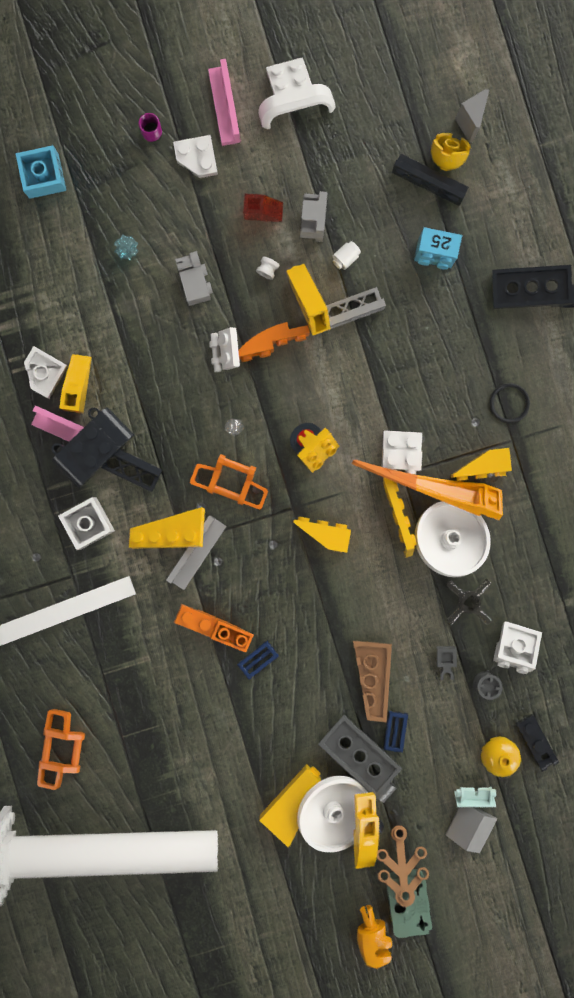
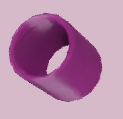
M153 113L143 114L138 122L142 136L150 142L158 140L162 134L158 117ZM148 123H155L157 125L156 129L152 132L144 131V127Z

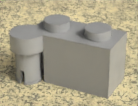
M197 251L190 253L188 256L176 258L175 261L189 306L211 300L212 287L210 282L206 283L204 276L208 275L205 264L200 263Z

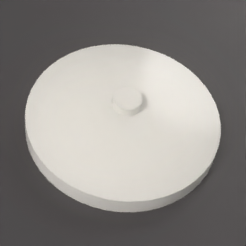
M441 501L429 507L417 522L415 528L416 548L424 563L433 571L448 577H462L476 571L485 562L490 550V533L481 515L477 516Z
M346 776L329 777L315 784L306 793L298 809V827L305 841L314 849L322 852H338L354 844L353 830H355L354 795L368 793L367 790L358 781Z

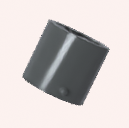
M489 670L478 673L473 680L475 691L484 699H496L503 690L501 680Z

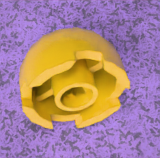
M451 133L437 134L431 147V157L434 163L445 171L462 166L466 162L471 148L467 140L462 137L461 140L452 138L453 134Z
M506 737L491 738L482 747L481 751L482 764L488 772L495 776H511L520 766V751L515 743Z

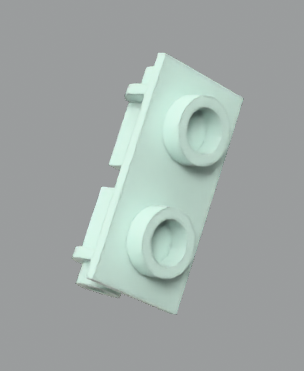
M460 787V789L454 791L457 807H496L494 798L496 797V789H492V787L478 788V791H475L474 788Z

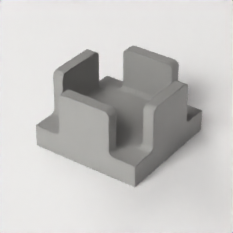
M320 192L319 195L304 194L300 237L313 238L315 242H323L327 192Z

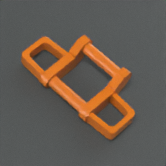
M222 454L218 458L216 467L197 464L190 480L192 485L206 489L208 493L213 494L214 492L238 501L240 505L246 504L257 509H262L268 494L266 488L252 482L257 467L240 464L227 459ZM223 465L247 474L241 494L216 485ZM200 468L214 471L209 487L195 481ZM250 485L264 492L259 505L245 501Z
M52 709L47 713L43 731L45 738L42 759L39 761L37 785L39 787L56 790L61 787L64 773L80 772L79 759L85 733L70 731V712ZM54 714L64 717L63 730L51 728ZM52 737L74 740L71 764L49 761ZM45 769L57 772L55 784L45 782Z

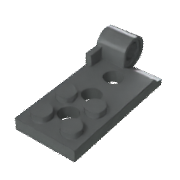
M343 715L318 745L369 792H373L375 798L384 803L397 789L391 781L402 768L350 719ZM343 737L349 738L351 746L343 748L340 740ZM363 751L366 755L365 760L357 761L354 756L355 752ZM372 764L378 765L380 773L377 775L371 774L369 767Z

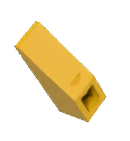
M72 354L62 388L60 409L68 412L84 413L92 357Z
M509 448L488 450L453 473L451 478L456 477L457 481L468 480V476L475 475L476 479L487 478V474L494 473L495 477L506 476V472L512 471Z
M298 517V520H294L297 526L327 549L347 553L351 530L347 529V525L336 523V527L328 526L329 522L317 520V524L310 523V518Z

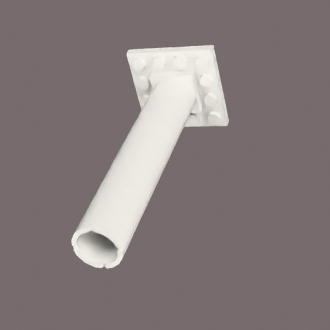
M4 806L0 811V906H2L3 898H6L7 890H10L14 878L217 872L218 869L217 830L16 836V831H12V824L15 821V813L12 812V806Z

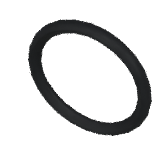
M512 383L500 385L490 397V409L499 421L515 423L523 419L528 413L530 406L529 396L519 385ZM503 388H516L525 397V410L515 419L502 418L495 411L494 398Z

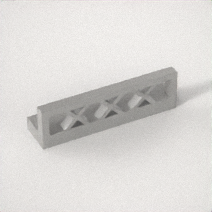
M377 287L326 305L328 316L332 308L336 307L343 310L339 315L329 316L330 327L332 329L384 310L386 304L384 298L381 299ZM374 293L377 301L369 304L365 303L366 296ZM351 301H355L360 304L358 308L352 310L346 309L348 303Z
M209 516L204 523L203 547H188L166 581L174 583L185 590L227 526L214 517Z

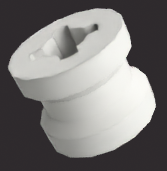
M262 257V264L257 267L256 272L267 279L273 280L274 272L280 265L268 257Z

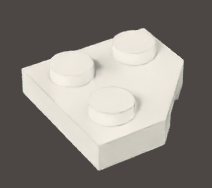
M211 135L173 142L176 160L179 165L186 167L199 178L218 175Z
M34 346L24 362L31 389L50 399L68 366Z

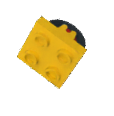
M313 423L300 424L293 430L290 437L291 447L312 473L320 469L324 461L328 457L333 456L339 447L332 434L326 428L321 431Z

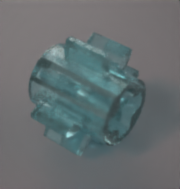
M123 234L114 243L117 246L114 252L121 259L127 258L131 260L132 256H136L139 251L136 249L138 242L132 236L125 237Z

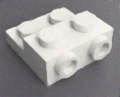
M383 431L381 467L396 471L405 470V473L416 474L417 471H421L422 433Z
M505 621L502 625L500 640L497 642L493 661L498 662L499 667L509 668L511 666L517 668L516 671L519 673L528 674V672L536 668L542 632Z

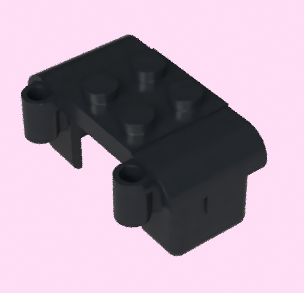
M95 407L90 408L88 416L92 420L67 445L55 443L51 448L52 452L56 455L52 462L78 489L90 480L120 447H123L135 436L108 407L102 411ZM97 411L98 415L94 417L93 414ZM61 447V451L58 453L57 449Z

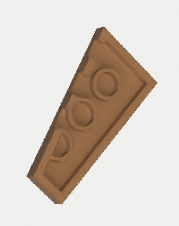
M353 641L367 720L387 722L392 644Z

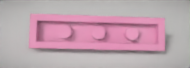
M221 59V67L211 68L208 71L221 143L224 146L241 142L226 59Z
M35 406L33 409L37 413L31 425L69 442L84 428L40 407Z

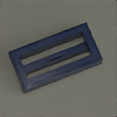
M267 640L237 665L245 676L251 679L275 660L279 654ZM267 646L268 650H266L263 654H261L258 658H256L246 667L243 666L247 661H249L251 658H253L256 654H258ZM269 653L273 654L269 659H267L259 667L253 670L250 674L248 673V670L250 668H252L255 664L261 661Z
M388 710L384 750L403 753L408 713ZM392 717H395L392 744L388 746ZM399 718H403L398 748L396 747Z

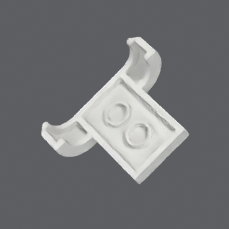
M303 58L266 67L274 95L265 99L259 107V118L263 128L270 129L272 119L280 114L310 106L324 104L328 107L330 113L335 109V102L330 89L322 84L312 85Z

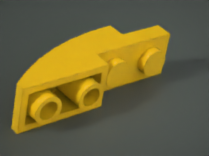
M369 792L354 795L355 830H353L356 869L375 866L377 858L379 817L376 814L375 794Z

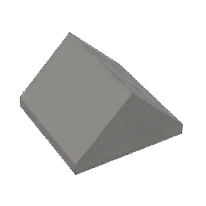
M487 89L463 102L455 118L467 140L473 143L481 126L489 93Z
M459 807L445 835L464 850L480 853L497 818L477 807Z

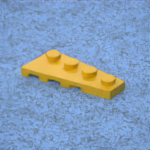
M383 478V485L391 508L393 507L394 522L396 525H399V538L406 547L404 551L405 558L413 556L414 546L417 543L414 534L410 535L408 529L411 527L408 516L404 517L402 511L405 509L402 498L398 499L396 493L399 491L397 482Z
M202 507L130 528L129 548L203 547L205 509Z

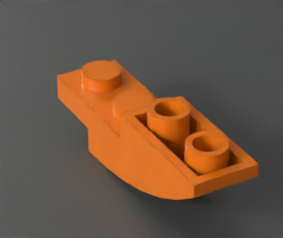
M288 322L258 333L238 350L239 360L247 362L252 360L254 356H260V358L268 357L274 352L273 344L282 346L288 344L290 340H295V342L306 340L310 333L308 325L289 329Z
M181 604L174 623L206 635L215 641L243 652H247L254 636L252 633L229 622Z

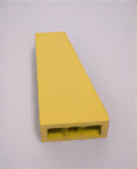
M305 264L294 266L287 270L289 283L312 335L314 336L331 329L327 307Z
M306 764L260 814L259 821L287 847L291 845L299 829L297 815L302 799L315 784L321 781L320 772L314 766L310 768Z

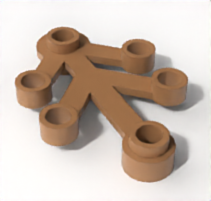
M395 826L391 830V838L396 841L398 864L388 856V852L384 849L378 850L377 860L385 863L399 876L400 885L390 878V873L387 870L379 871L378 879L395 892V899L399 905L408 907L415 900V889L422 880H426L429 877V871L424 867L419 868L416 872V877L409 885L407 876L420 859H424L427 856V851L424 847H417L414 855L406 864L404 840L407 837V831L403 826ZM397 830L402 831L403 835L401 838L397 837ZM419 849H422L424 852L422 857H419L417 854ZM381 851L385 853L384 859L379 858ZM421 870H424L426 872V876L424 878L420 877L419 872ZM382 872L387 874L386 880L381 879L380 875ZM404 892H407L409 895L407 900L402 898Z

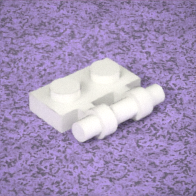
M227 328L218 333H212L209 343L210 348H212L213 358H211V363L214 365V372L240 367L236 328Z

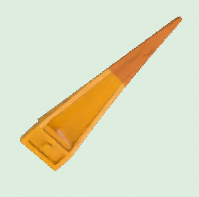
M353 460L351 463L477 516L483 514L500 520L503 516L502 490L485 483L420 476L358 460Z

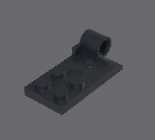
M571 265L492 270L493 309L540 306L574 308V285H572ZM549 281H554L557 284V289L550 291L547 289L546 284ZM533 282L538 288L536 291L530 292L527 290V284ZM509 284H516L518 291L510 293L507 290V286Z

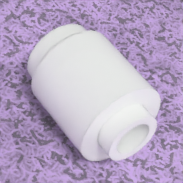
M350 241L345 243L333 255L334 260L332 262L338 269L346 270L359 258L361 251L354 242Z

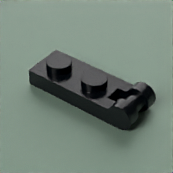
M531 714L515 723L542 772L546 771L547 767L552 764L554 766L559 764L534 715ZM547 753L548 758L542 760L541 755Z

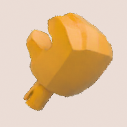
M366 905L368 913H366L364 906L360 908L364 923L357 930L358 947L367 966L380 968L388 964L392 959L391 953L388 948L392 947V941L390 937L386 936L385 922L382 919H375L372 906Z

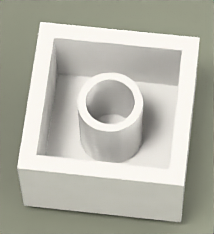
M95 497L58 516L76 550H81L115 531L100 502Z

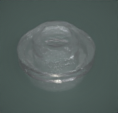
M232 419L226 422L225 431L231 435H237L240 431L244 430L241 420Z

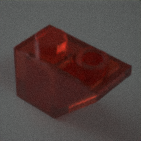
M245 194L244 220L282 222L283 202L266 195Z

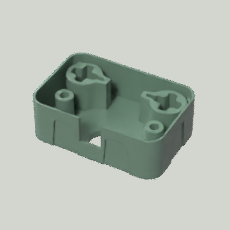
M413 869L407 876L408 885L416 877L418 869ZM420 871V877L424 878L423 872ZM391 872L390 878L400 885L399 876ZM422 880L417 889H415L414 902L406 907L402 913L395 911L394 907L397 904L395 892L386 884L391 924L396 937L405 938L427 935L429 930H432L426 880ZM404 892L402 898L407 900L409 895L407 892ZM420 916H421L422 919H423V921H422L423 924H419V923H420Z

